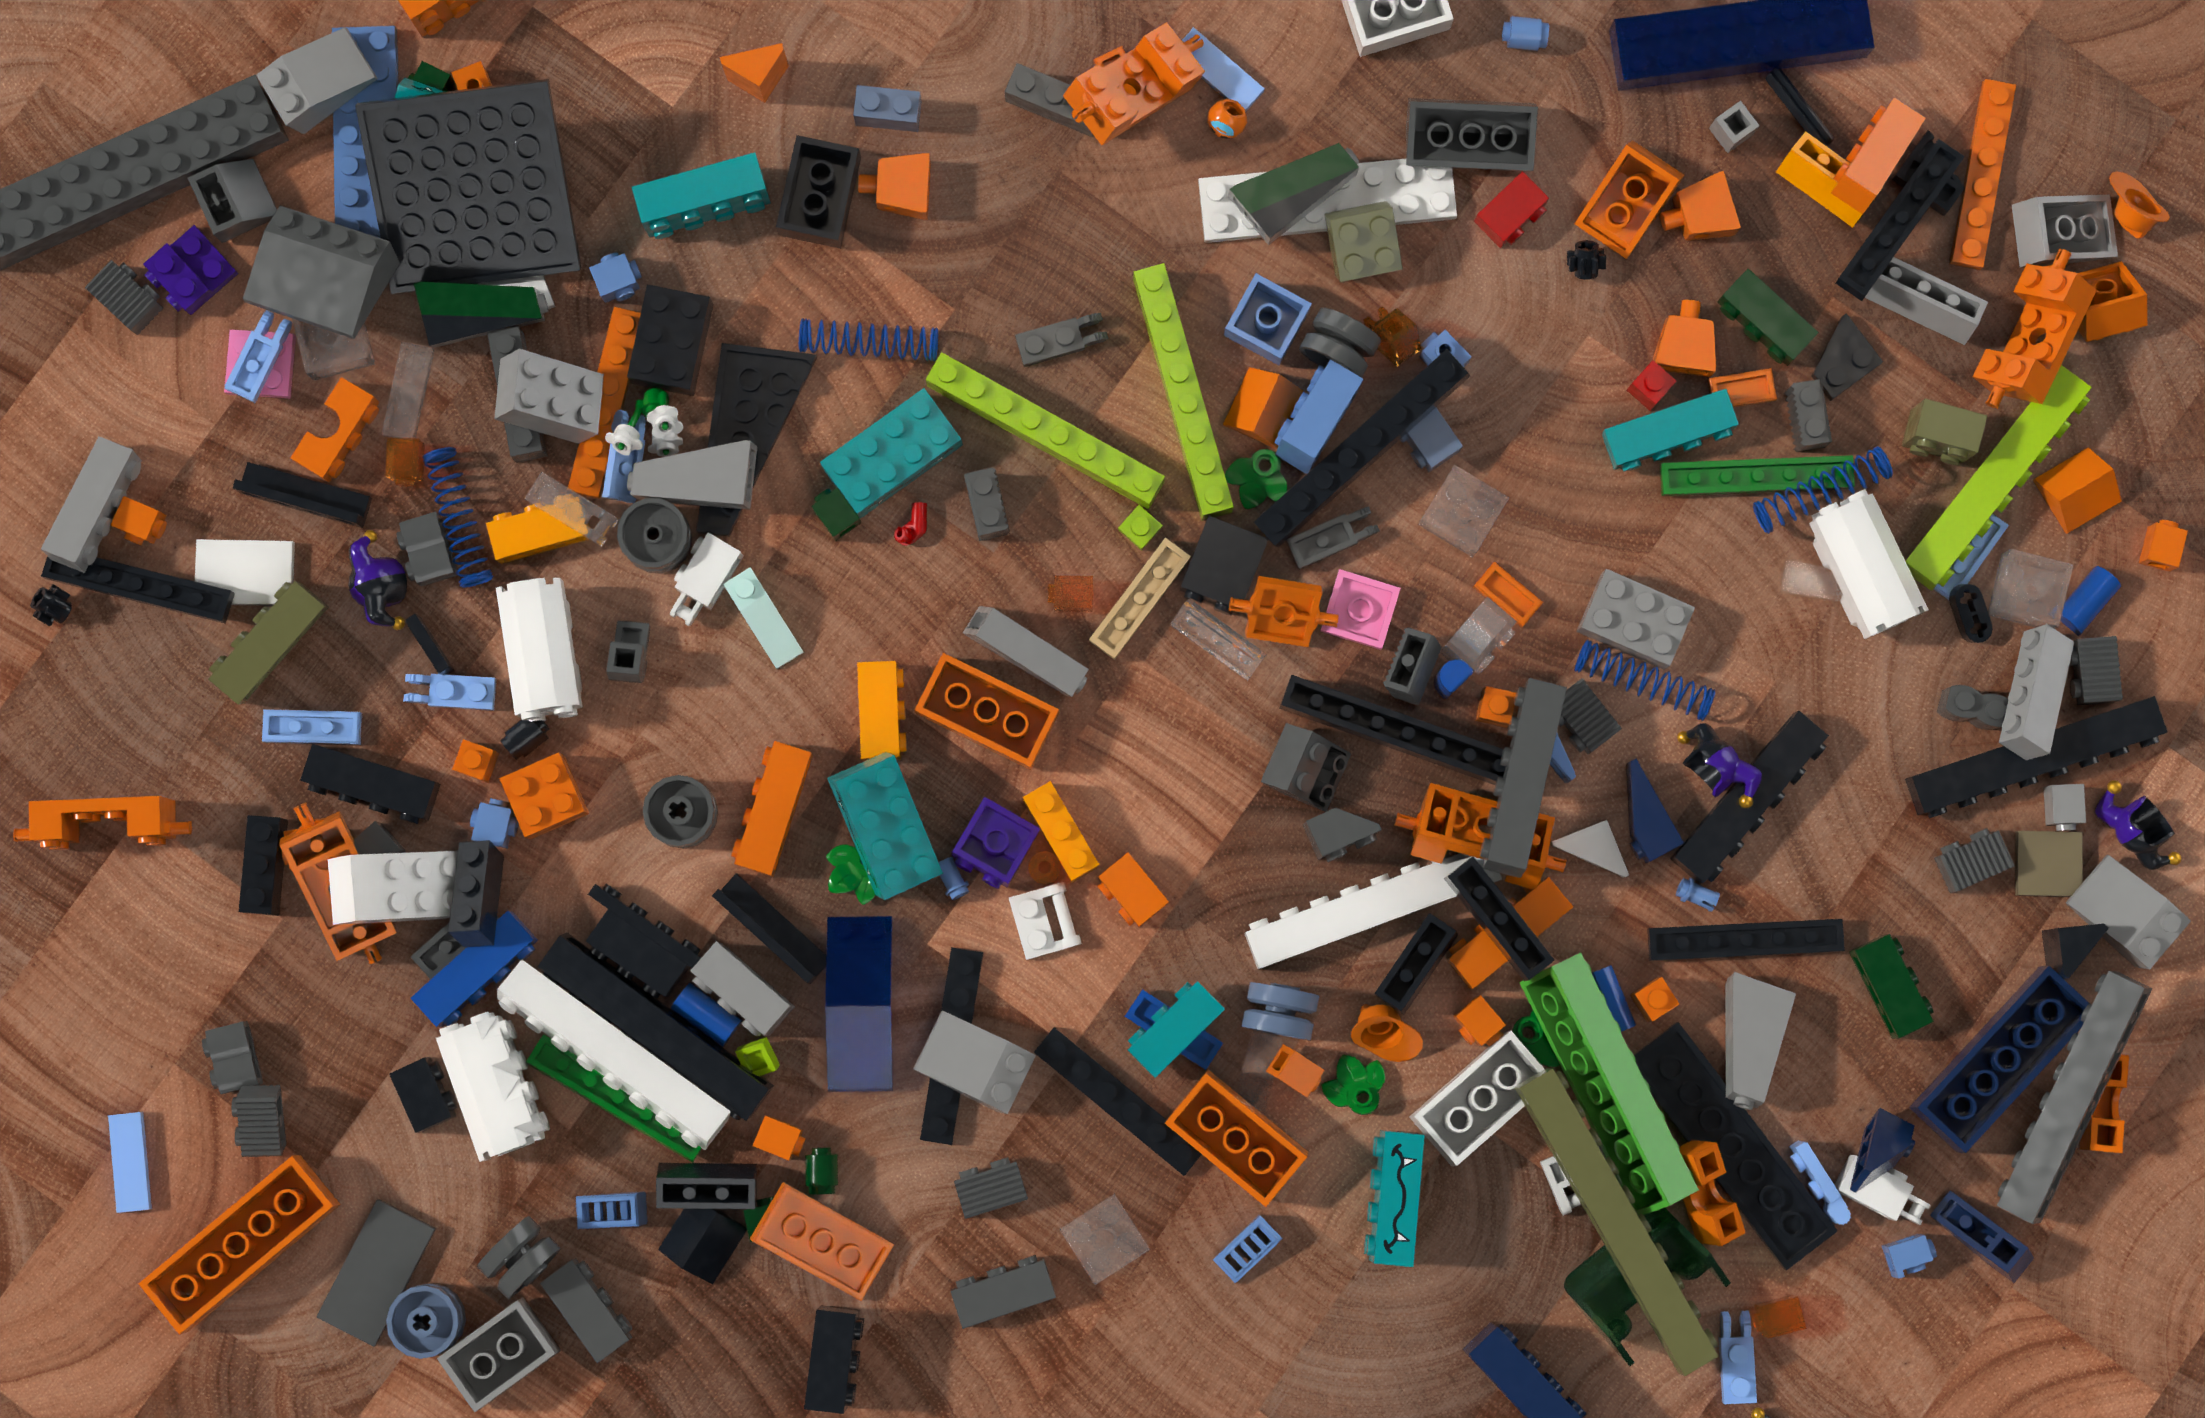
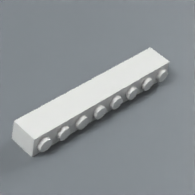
M1447 851L1442 864L1432 861V864L1420 868L1417 862L1401 868L1402 875L1390 879L1387 873L1371 879L1372 886L1360 890L1357 884L1341 890L1340 894L1342 897L1329 901L1328 896H1324L1309 902L1311 908L1299 912L1298 907H1294L1279 913L1280 920L1269 923L1268 919L1264 918L1249 924L1251 930L1244 934L1257 969L1456 897L1457 895L1444 878L1472 856L1459 853L1450 857L1449 851ZM1474 857L1483 868L1484 860ZM1484 869L1493 882L1502 880L1499 872Z
M524 960L517 964L497 989V999L500 1000L498 1003L505 1011L510 1014L518 1013L526 1019L524 1022L531 1030L536 1033L542 1031L552 1038L550 1040L551 1043L560 1051L566 1052L569 1050L578 1057L576 1059L583 1068L588 1071H593V1069L604 1076L603 1081L609 1087L617 1091L622 1089L630 1095L629 1100L638 1108L644 1110L647 1107L656 1114L655 1118L661 1125L668 1129H671L673 1126L681 1132L682 1139L694 1148L700 1146L706 1150L729 1120L731 1111Z

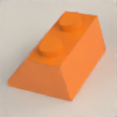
M2122 261L2078 273L2097 290L2078 328L2079 333L2086 342L2100 340L2104 337L2148 326L2147 293Z

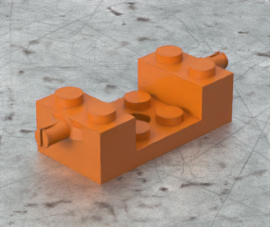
M1167 22L1144 35L1133 50L1103 68L1100 64H1097L1074 79L1063 95L1073 108V119L1076 118L1075 121L1078 123L1083 121L1101 145L1106 144L1192 90L1205 73V70L1192 54L1195 50L1203 47V40L1200 39L1198 41L1200 36L1194 35L1186 42H1183ZM1128 84L1134 87L1137 95L1128 94L1123 85Z
M2060 248L2053 264L2043 267L2026 264L2013 291L2026 302V305L2003 352L1985 349L1973 374V378L1991 392L1985 402L1986 405L1998 409L2003 396L2043 404L2097 291L2078 273L2064 270L2072 255L2071 252ZM2046 333L2044 341L2036 344L2037 339Z
M1430 783L1417 817L1407 816L1398 812L1394 826L1413 830L1412 856L1442 864L1447 850L1485 860V858L1480 857V851L1484 838L1489 839L1490 834L1482 832L1478 826L1487 825L1491 807L1496 808L1498 801ZM1539 813L1526 871L1521 878L1506 874L1505 882L1536 890L1545 868L1560 871L1561 873L1564 872L1567 860L1548 855L1555 817Z
M162 796L29 801V828H15L13 837L15 842L34 841L40 843V848L65 850L69 849V843H80L79 821L82 823L101 822V816H105V819H113V821H127V836L137 838L138 844L161 846L166 845V839H176V835H191L192 822H176L175 800Z
M307 803L301 804L305 816L299 805L293 809L302 825L295 832L280 838V848L336 961L362 949L367 956L369 964L375 963L371 951L377 962L380 961L382 956L375 943L397 933L394 922L333 925L328 859L359 854L341 812L338 811L325 818L313 819Z

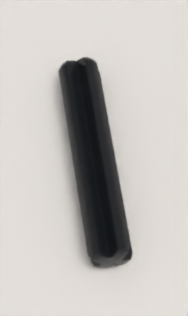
M1779 67L1772 70L1766 76V81L1807 133L1825 146L1830 145L1834 140L1833 135L1786 74Z

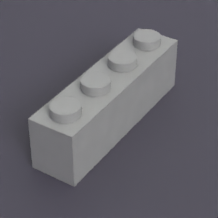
M1893 257L1865 296L1866 299L1963 345L1967 343L1978 327L1988 304V301Z
M98 437L41 547V550L51 560L85 573L88 565L93 564L102 538L107 536L111 530L112 519L123 496L127 497L126 491L130 483L140 473L142 460L134 450Z
M2048 624L2024 631L1999 740L2001 745L2025 760L2044 756L2051 752L2074 641Z

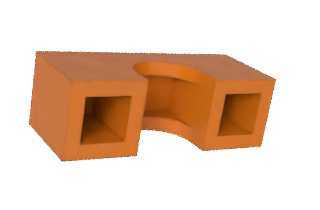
M341 377L324 403L339 416L340 425L337 432L331 437L319 438L307 431L290 459L327 482H330L333 477L337 478L344 469L345 462L343 460L350 450L354 451L362 439L360 433L366 423L371 424L379 412L377 406L380 402L371 394Z
M2121 1054L2080 1140V1150L2123 1153L2125 1121L2119 1117V1097L2122 1089L2127 1088L2129 1055Z
M1691 1140L1680 1146V1153L1687 1167L1693 1173L1695 1183L1699 1189L1697 1192L1683 1198L1697 1243L1723 1246L1745 1234L1737 1203L1728 1202L1723 1199L1714 1184V1179L1727 1173L1717 1142Z

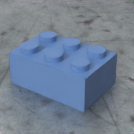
M1331 359L1325 368L1319 366L1307 388V391L1310 393L1303 392L1294 406L1290 416L1293 418V421L1287 418L1277 434L1278 436L1274 443L1278 445L1275 455L1308 474L1354 400L1363 378Z

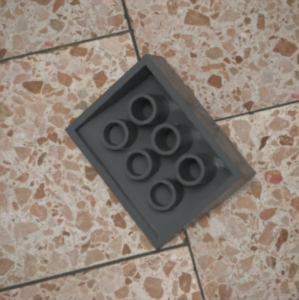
M279 206L264 230L243 300L245 303L355 339L400 262L390 241L284 206Z

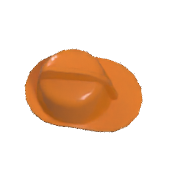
M2116 171L2111 173L2109 177L2110 183L2119 195L2114 215L2126 231L2135 238L2141 239L2158 222H2167L2169 220L2168 212L2157 203L2138 180L2124 172Z
M1363 1004L1361 1006L1358 1023H1356L1351 1031V1038L1355 1044L1380 1058L1394 1062L1410 1060L1420 1053L1423 1048L1421 1034L1410 1025L1404 1023L1393 1007L1384 1004L1374 1006Z

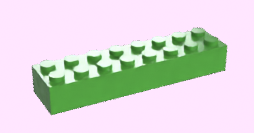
M1582 953L1576 954L1539 972L1529 981L1523 980L1519 982L1578 1102L1586 1114L1590 1127L1596 1131L1602 1142L1600 1147L1605 1157L1609 1156L1618 1169L1619 1174L1615 1175L1621 1187L1626 1185L1632 1193L1635 1203L1631 1205L1637 1215H1645L1668 1207L1697 1192L1699 1189L1695 1183L1694 1175L1687 1167L1680 1153L1679 1145L1672 1137L1665 1122L1664 1114L1658 1108L1650 1092L1649 1084L1643 1078L1636 1064L1635 1056L1628 1048L1621 1034L1620 1026L1614 1020L1606 1004V998L1602 991H1600L1592 975L1590 965L1585 961Z

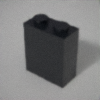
M1208 516L1180 591L1185 593L1184 598L1198 604H1202L1203 600L1215 604L1214 609L1216 611L1232 616L1233 612L1236 611H1229L1230 598L1245 600L1268 538Z

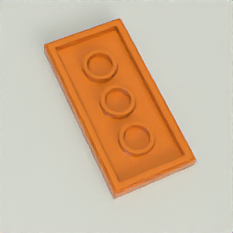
M785 1182L781 1184L750 1237L752 1242L860 1301L863 1300L895 1245Z

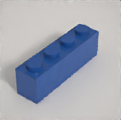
M507 911L497 920L494 945L465 948L411 997V1000L436 1027L452 1025L462 1017L463 1014L460 1010L468 1003L472 1006L475 1005L487 994L484 989L490 983L495 981L498 984L510 974L511 970L508 968L517 959L521 961L528 958L536 950L533 945L538 939L514 912Z

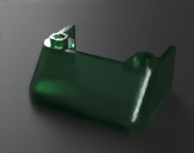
M1666 1208L1644 1215L1652 1229L1648 1233L1654 1244L1659 1242L1668 1256L1665 1264L1671 1273L1675 1271L1683 1280H1694L1709 1270L1725 1287L1731 1284L1712 1254ZM1604 1245L1566 1277L1564 1288L1605 1341L1630 1367L1635 1362L1620 1342L1629 1335L1632 1329V1322L1625 1312L1634 1306L1637 1300Z

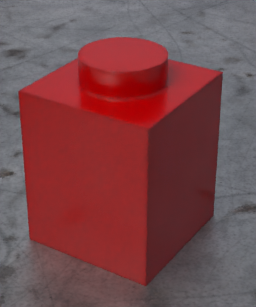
M1652 360L1626 391L1651 411L1676 383V380Z

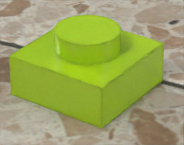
M1138 505L1118 527V530L1142 551L1162 529L1163 525L1142 506Z
M767 1037L741 1045L735 1051L741 1065L750 1071L753 1070L751 1073L757 1076L774 1072L780 1066Z

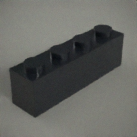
M315 744L311 746L300 781L309 784L307 789L309 791L326 796L327 791L331 790L340 793L338 800L357 805L360 799L369 802V809L388 814L389 809L401 812L400 819L416 824L419 823L420 818L429 821L441 785L422 777Z
M1474 857L1469 858L1444 878L1524 981H1529L1554 961V958Z

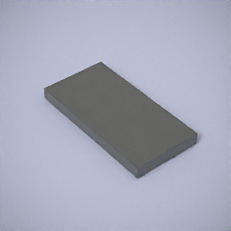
M377 1199L316 1317L375 1347L387 1326L386 1319L389 1307L397 1296L405 1291L437 1228Z

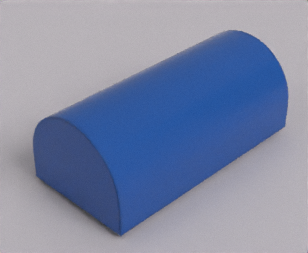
M2096 566L2053 616L2079 636L2120 589L2121 583L2109 571Z
M1462 660L1448 661L1434 678L1436 691L1443 699H1447L1473 674V669Z
M1612 965L1592 972L1600 991H1602L1606 998V1004L1614 1020L1620 1026L1621 1032L1636 1026Z
M689 983L683 989L671 1007L674 1012L722 1047L726 1045L743 1021L736 1015L728 1013L717 1001L692 983Z

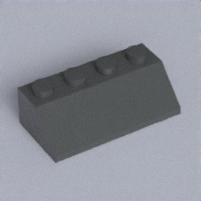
M1408 98L1406 165L1534 171L1538 106L1534 103Z

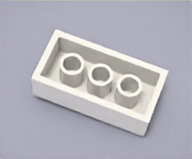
M458 851L356 854L328 859L333 925L450 918Z
M1507 1031L1498 1041L1485 1049L1409 1118L1451 1166H1458L1525 1106L1514 1087L1543 1071L1544 1068L1512 1031Z

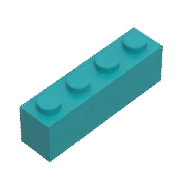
M1723 389L1604 429L1602 437L1614 470L1622 467L1623 472L1642 466L1640 462L1642 460L1652 457L1654 462L1668 458L1672 456L1671 451L1683 447L1685 452L1702 446L1701 440L1713 437L1714 441L1728 438L1733 435L1732 430L1736 429L1739 423L1727 389Z

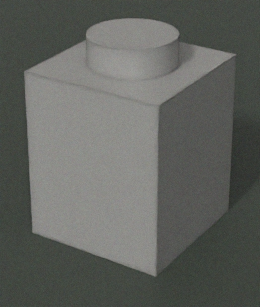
M1739 101L1715 118L1709 129L1725 151L1729 153L1753 136L1760 125L1744 104Z
M2063 784L2044 787L2046 826L2056 825V831L2076 830V825L2086 823L2084 784Z

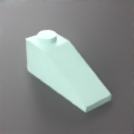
M751 567L723 584L776 669L804 653Z

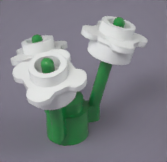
M652 388L644 393L643 400H636L635 410L628 425H618L614 433L608 432L605 439L622 455L627 456L633 450H641L643 443L639 440L640 434L634 427L641 413H643L653 427L652 445L648 446V452L666 457L679 452L678 447L683 444V439L678 437L677 434L683 430V424L678 421L677 408L668 406V393L662 389Z

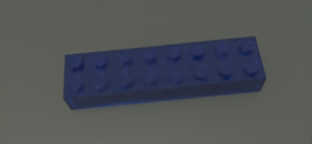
M1755 0L1614 19L1609 29L1618 91L1770 71L1778 67L1785 69L1867 58L1875 48L1867 0Z

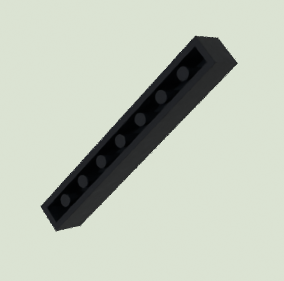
M1446 349L1258 517L1254 523L1273 545L1279 548L1470 377V374Z
M1291 675L1279 709L1496 785L1498 777L1503 778L1505 766L1500 765L1504 751L1501 748Z
M2153 696L2055 729L2050 754L2025 760L2005 746L1906 778L1905 781L1917 815L1927 813L1928 817L1932 818L1947 813L1946 806L1958 803L1959 808L1977 803L1976 796L1987 792L1989 798L2008 793L2006 786L2017 782L2020 788L2038 783L2037 776L2047 772L2050 778L2068 773L2067 766L2079 763L2080 768L2098 763L2097 756L2109 752L2110 758L2128 753L2129 745L2139 742L2140 747L2143 748L2160 742L2158 736L2168 733L2156 698Z
M564 933L557 938L538 965L544 971L543 975L556 985L561 984L570 990L569 994L578 1001L590 1005L600 1017L609 1023L613 1022L622 1029L621 1032L636 1043L637 1041L648 1048V1052L662 1062L663 1060L673 1067V1070L685 1079L691 1080L707 1095L725 1105V1108L731 1111V1117L736 1120H741L742 1118L747 1121L753 1116L774 1087L773 1084L762 1076L751 1073L753 1070L750 1071L741 1065L738 1058L657 998L646 992L634 981L623 976L607 961L604 962L593 955L588 947L572 935Z

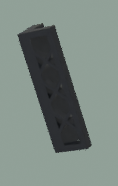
M247 462L242 481L235 479L233 489L242 495L359 528L364 527L372 501L370 496L250 462Z
M737 873L721 890L717 889L712 895L714 899L806 983L811 984L832 961Z

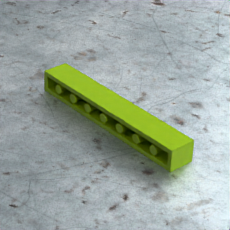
M1162 263L1133 271L1134 285L1201 520H1207L1208 516L1215 518L1232 513L1234 508L1165 264Z
M942 352L926 378L927 387L1148 510L1164 484V475Z
M2060 366L2043 404L2031 402L1907 558L1906 564L1914 579L1931 591L1937 584L1944 587L1955 573L1950 567L1957 559L1963 562L1974 549L1969 544L1976 534L1981 538L1994 523L1989 519L1995 510L2002 513L2013 499L2009 495L2010 491L2015 485L2022 488L2033 474L2028 468L2034 461L2041 464L2052 449L2047 444L2054 436L2060 439L2070 427L2071 423L2067 421L2073 411L2079 415L2091 399L2086 395L2092 388L2090 385L2064 366Z

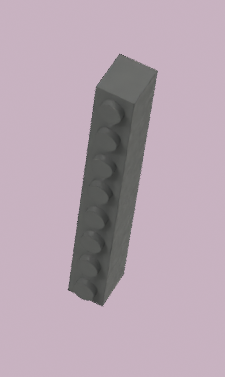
M2108 970L2107 975L2103 974L2099 978L2095 987V992L2098 994L2093 1004L2089 1003L2083 1011L2081 1021L2084 1023L2079 1034L2075 1033L2068 1043L2067 1050L2070 1053L2065 1063L2061 1062L2055 1070L2053 1080L2056 1082L2051 1093L2049 1091L2046 1092L2040 1102L2039 1109L2042 1112L2037 1122L2033 1121L2027 1129L2025 1138L2028 1141L2023 1151L2019 1150L2012 1161L2013 1173L2010 1179H2005L1999 1188L1998 1196L2000 1200L1997 1204L1998 1207L2031 1224L2042 1222L2153 988L2118 971Z

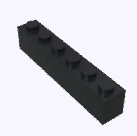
M1800 711L1793 713L1751 762V765L1758 768L1762 773L1761 782L1753 796V805L1750 808L1740 806L1739 798L1745 793V784L1735 782L1670 859L1699 884L1704 883L1706 880L1713 882L1724 869L1720 864L1727 855L1733 858L1744 845L1741 841L1748 831L1753 834L1764 822L1765 819L1761 815L1769 806L1774 809L1783 800L1785 794L1782 790L1789 782L1793 785L1796 784L1806 772L1803 768L1804 764L1810 758L1815 761L1827 746L1823 742L1829 735Z

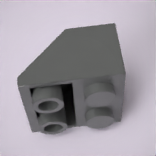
M254 159L216 164L188 177L213 235L222 243L269 222L277 211Z
M1286 723L1261 782L1284 795L1327 812L1351 753L1313 731Z
M1338 808L1311 818L1303 824L1317 859L1320 860L1325 857L1327 862L1344 856L1348 853L1346 848L1355 844L1357 849H1360L1377 840L1375 835L1382 830L1378 823Z

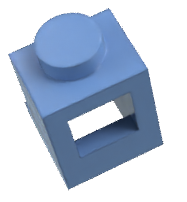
M1915 1234L1881 1246L1891 1276L1898 1279L1905 1277L1903 1270L1906 1269L1907 1274L1926 1269L1925 1263L1933 1261V1258L1937 1257L1932 1240L1926 1239V1236L1922 1234Z

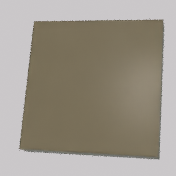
M2015 831V896L2071 897L2083 883V832Z

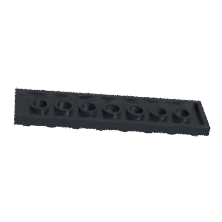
M1679 1022L1674 1023L1634 1054L1636 1064L1643 1078L1649 1084L1653 1098L1687 1142L1691 1140L1717 1142L1727 1173L1715 1180L1731 1201L1737 1203L1738 1210L1784 1270L1787 1271L1838 1231L1748 1112L1734 1105V1100L1726 1098L1725 1082Z

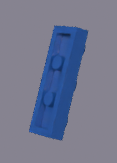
M1142 989L1124 1017L1147 1031L1155 1023L1151 1017L1164 1003ZM1203 1030L1180 1054L1206 1070L1223 1045V1042Z

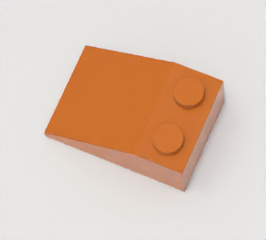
M1632 140L1626 144L1574 224L1627 259L1685 175Z

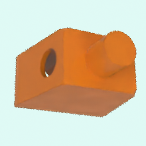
M930 153L878 159L877 175L859 174L858 193L876 194L877 209L881 211L928 220Z
M1724 171L1678 191L1673 197L1675 208L1660 212V220L1664 231L1681 227L1684 239L1687 241L1734 236L1741 229Z
M1682 300L1680 316L1669 315L1664 321L1653 360L1665 371L1711 377L1716 372L1714 322L1712 320L1699 319L1701 302Z

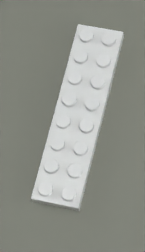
M1406 159L1358 163L1359 170L1354 178L1281 236L1326 232L1325 213L1387 201L1393 207L1395 225L1456 219L1457 210L1452 167L1406 165ZM1266 172L1198 179L1204 243L1262 238L1228 196L1229 190L1234 185Z

